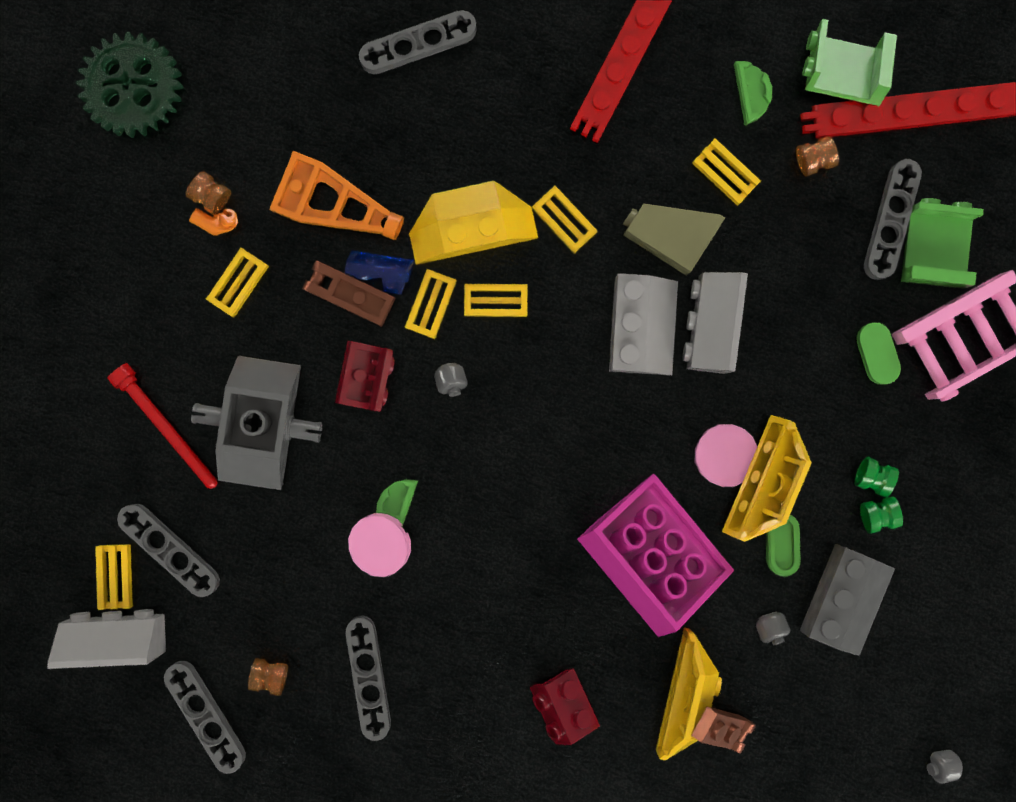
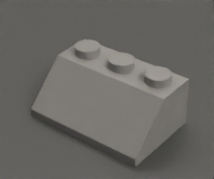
M703 272L698 276V280H693L691 299H695L694 312L689 311L687 319V330H691L690 343L686 342L683 350V361L687 362L686 369L721 374L736 370L748 273Z
M618 273L615 277L609 371L672 375L678 281L650 275Z
M152 609L137 610L131 616H122V611L103 612L102 617H91L90 612L70 614V619L58 624L48 659V669L148 664L166 652L164 614H154Z

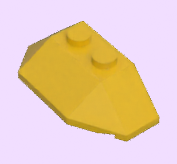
M495 181L432 194L409 233L416 265L538 238L532 207Z
M770 415L722 530L723 533L745 542L787 523L811 465L810 458L795 422Z
M688 628L683 630L656 747L659 759L662 760L671 758L698 741L691 735L706 707L712 706L714 696H718L721 690L722 679L718 677L719 672L696 635Z

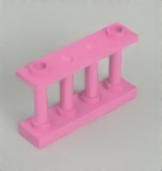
M1013 270L998 274L891 334L897 345L909 343L910 347L914 346L937 386V388L925 394L928 400L940 399L941 402L949 400L959 394L957 389L1016 356V344L1003 350L981 310L983 308L982 301L989 297L993 301L997 300L1016 334V306L1008 294L1011 292L1009 286L1016 283V274ZM962 312L965 316L969 315L992 356L978 365L973 361L953 325L955 323L953 317ZM935 327L937 331H942L964 370V373L949 381L925 340L928 338L926 332Z

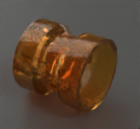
M830 136L818 139L815 144L805 143L796 148L797 161L805 176L817 173L820 168L830 169L838 166V151Z
M203 171L192 180L187 188L186 196L195 203H202L207 212L216 215L228 202L231 190L223 184H216L214 178Z
M256 658L251 668L248 689L257 692L262 689L268 690L272 695L281 696L287 678L288 664L278 662L272 665L268 664L264 659Z

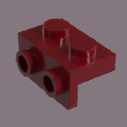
M347 341L335 403L380 412L388 397L386 383L388 375L392 373L394 368L393 350Z
M574 668L566 669L543 684H535L530 687L533 694V703L537 710L541 712L546 723L547 734L555 744L572 745L600 727Z

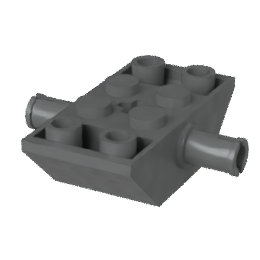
M238 356L225 386L222 408L201 405L199 403L194 404L192 412L205 413V416L191 415L192 423L219 427L216 443L218 481L282 490L291 438L319 443L321 434L312 433L308 430L322 431V422L295 419L294 416L301 365ZM259 416L260 420H262V427H259L256 431V426L251 425V421Z

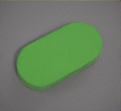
M870 323L863 326L857 334V344L867 376L872 382L880 385L894 382L900 375L901 366L890 331L881 323Z
M789 515L785 525L766 532L767 565L772 572L779 576H790L800 566V527L797 519L792 515Z

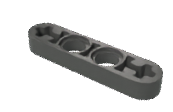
M456 11L368 42L363 45L359 52L361 65L368 73L379 74L471 41L476 35V20L468 11ZM463 20L464 24H470L467 26L466 33L462 34L460 29L451 31L452 39L447 40L444 25L448 24L450 31L458 27V21ZM433 29L439 31L442 35L441 41L436 45L426 43L424 36L427 31ZM400 40L409 41L412 44L411 52L403 56L397 54L394 49L397 42ZM389 45L390 54L393 57L392 60H388L386 54L378 58L379 63L373 65L371 61H366L370 58V52L375 51L376 55L385 54L386 50L384 47Z
M912 159L899 161L891 167L864 261L865 273L874 280H881L891 276L897 267L922 174L919 164ZM907 168V174L911 175L912 178L904 182L902 190H894L893 187H899L903 180V176L898 174V172ZM897 196L904 201V210L901 213H895L890 209L889 201L891 197ZM888 226L895 230L896 239L893 243H886L882 240L881 230L883 227ZM883 250H892V253H885L882 263L887 265V269L877 272L878 267L873 265V261L881 258Z
M132 504L120 510L117 517L120 528L192 594L198 597H205L217 590L220 582L218 573L145 506ZM138 512L140 515L138 516L137 520L143 526L148 525L149 523H151L152 526L147 528L143 532V534L140 535L139 532L144 530V528H142L137 523L130 525L128 522L130 521L131 517L128 515V513ZM155 530L163 533L165 537V543L161 548H155L150 544V534ZM176 552H183L187 555L189 561L185 569H178L173 565L172 559ZM197 564L199 568L194 572L200 577L208 575L210 579L207 583L210 588H199V578L194 574L187 578L185 574L193 570Z
M357 616L347 625L346 639L360 726L363 735L367 739L378 741L387 735L391 726V718L377 632L374 622L369 617ZM358 623H362L363 628L369 629V632L364 635L365 645L372 643V647H362L355 650L354 646L361 644L359 634H353L352 631L356 629ZM361 654H369L374 658L375 665L371 670H362L358 666L357 658ZM365 686H376L379 689L380 697L373 702L367 701L362 695V690ZM382 706V709H377L376 715L378 722H384V725L381 726L379 732H375L374 727H368V724L373 719L372 710L365 712V709H374Z
M187 661L174 663L164 674L166 687L216 768L226 774L236 772L245 760L246 752L195 667ZM177 671L179 673L186 672L185 684L182 680L177 682L174 680ZM194 684L196 688L191 689L183 696L182 691ZM193 695H199L204 699L205 707L200 712L192 710L189 706V699ZM209 722L217 723L222 730L221 736L218 738L209 737L205 732L206 724ZM227 738L228 742L224 745V748L221 746L217 750L215 746ZM226 751L229 754L234 752L237 755L234 759V764L232 761L225 762L223 760Z

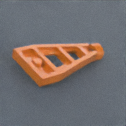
M295 151L291 155L270 206L272 212L300 223L376 233L392 240L397 239L404 222L403 216L388 211L323 162ZM324 182L337 191L339 198L333 210L321 211L310 207L309 202L317 183ZM348 198H353L367 206L368 210L364 220L356 221L342 216ZM387 217L384 228H382L381 221Z

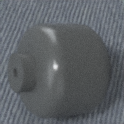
M456 363L444 364L434 373L438 391L441 394L448 393L450 397L461 394L460 390L464 389L468 384L464 368Z
M777 611L760 617L756 622V628L763 643L772 642L773 646L785 642L784 637L790 633V627L785 615L777 613Z
M943 750L931 754V763L927 764V771L936 782L944 784L958 780L961 777L963 771L962 762L954 751Z

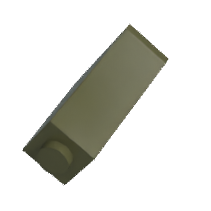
M643 204L639 211L633 208L623 225L628 227L624 236L678 271L688 275L709 245L725 217L720 214Z

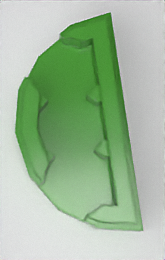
M736 61L734 69L744 124L747 125L757 121L766 112L772 100V85L768 75L763 73L758 67L751 65L752 63L748 61Z
M405 479L394 482L386 488L378 499L376 513L388 514L398 519L404 525L418 481Z

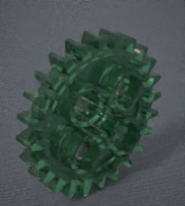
M126 32L124 41L116 33L113 34L112 44H109L104 38L101 39L103 49L99 50L92 46L91 50L95 55L93 59L83 57L84 61L89 64L88 69H78V72L85 76V80L76 82L79 87L86 90L78 94L81 100L87 102L83 109L88 113H93L91 119L97 124L101 122V127L106 131L113 127V132L118 136L122 135L124 129L131 138H134L136 129L143 136H146L147 126H151L154 130L158 131L156 121L160 119L168 123L169 121L165 113L167 111L171 113L177 112L171 105L172 101H181V98L174 93V90L183 88L179 81L174 80L182 75L177 68H173L177 63L172 56L167 57L169 51L164 46L159 47V43L152 38L147 43V38L141 33L137 36L136 41L130 32ZM115 64H120L118 72L114 75H109L110 68ZM144 65H152L149 73L140 75L141 68ZM104 83H112V84H114V85H106V86L103 87V84H104ZM155 83L158 84L156 87H148V86H147V85H153V84H155ZM114 95H119V102L115 106L109 107L110 99ZM145 95H151L150 103L141 107V99Z

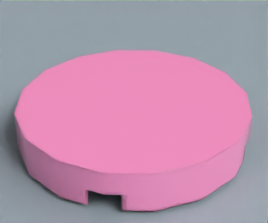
M733 424L717 425L706 430L699 439V442H697L695 447V464L699 473L709 482L721 487L737 486L744 480L757 445L754 438L745 429Z
M374 513L362 518L352 527L348 538L349 552L354 563L362 571L372 576L385 577L396 573L407 562L411 553V539L408 532L405 533V530L402 528L401 522L388 514Z

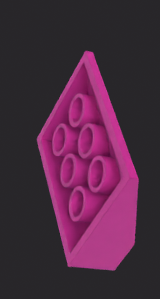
M655 474L649 476L578 538L582 546L658 637L677 632L734 571Z

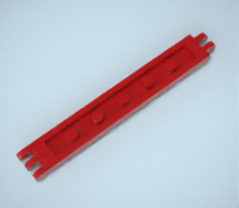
M636 0L570 127L571 130L576 132L582 121L586 125L581 135L587 138L591 128L594 127L597 131L594 133L592 141L599 142L672 0Z
M1016 82L889 96L884 98L880 106L858 101L819 104L812 106V112L800 114L802 122L814 121V124L802 126V133H815V138L820 139L1016 116Z

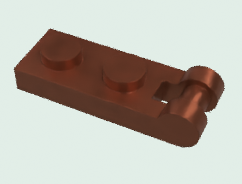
M315 261L312 267L314 273L310 281L306 280L302 288L303 290L379 326H383L395 301V297L328 265ZM326 276L333 279L328 290L321 287Z
M706 707L691 736L701 743L724 747L741 753L745 747L743 741L748 733L752 734L756 725L743 716Z

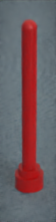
M125 363L114 370L107 377L114 388H120L122 392L126 391L203 484L209 489L215 488L217 486V479L136 384V372L131 366Z

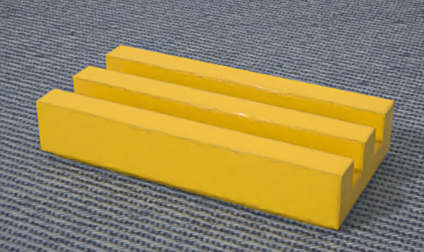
M716 138L692 162L737 206L760 183V180ZM714 150L721 158H723L736 172H738L749 183V185L747 186L711 151ZM707 158L742 192L738 194L703 160Z
M556 186L550 189L532 206V209L574 254L598 232ZM553 196L586 229L587 233L585 235L550 200ZM544 204L578 239L576 243L542 208Z
M241 247L206 300L231 317H235L269 266ZM244 258H247L248 262L224 298L219 301L217 298ZM256 264L258 267L256 268V270L254 271L246 285L243 287V289L241 290V292L239 293L231 307H228V304L230 303V301L232 300V298L234 297V295L236 294V292L238 291V289L240 288V286L242 285V283L244 282V280Z
M427 269L405 328L435 339L457 280ZM431 278L437 279L420 326L415 325L414 323ZM443 282L448 283L432 328L428 330L426 326Z
M465 284L464 316L527 317V284ZM471 291L521 292V297H471ZM471 304H521V309H471Z
M131 544L96 546L98 610L130 609L133 607ZM117 551H121L123 601H118ZM106 552H108L110 601H108Z

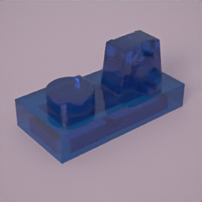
M352 250L346 261L345 274L354 275L355 278L361 280L382 278L383 292L402 294L405 282L409 281L412 274L414 260Z

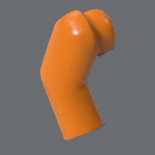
M196 208L189 219L191 223L212 235H220L232 231L238 223L237 214L232 209H224L222 213L210 216Z

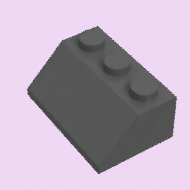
M835 544L800 631L809 638L838 650L860 656L895 568Z

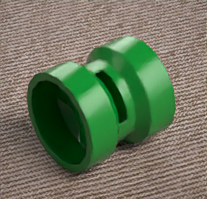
M866 457L857 470L855 486L862 489L871 488L877 495L887 498L896 486L899 470L890 465L880 466L877 460Z
M894 496L883 498L877 504L873 501H868L860 505L862 522L869 534L879 532L882 527L895 529L903 525L902 511Z

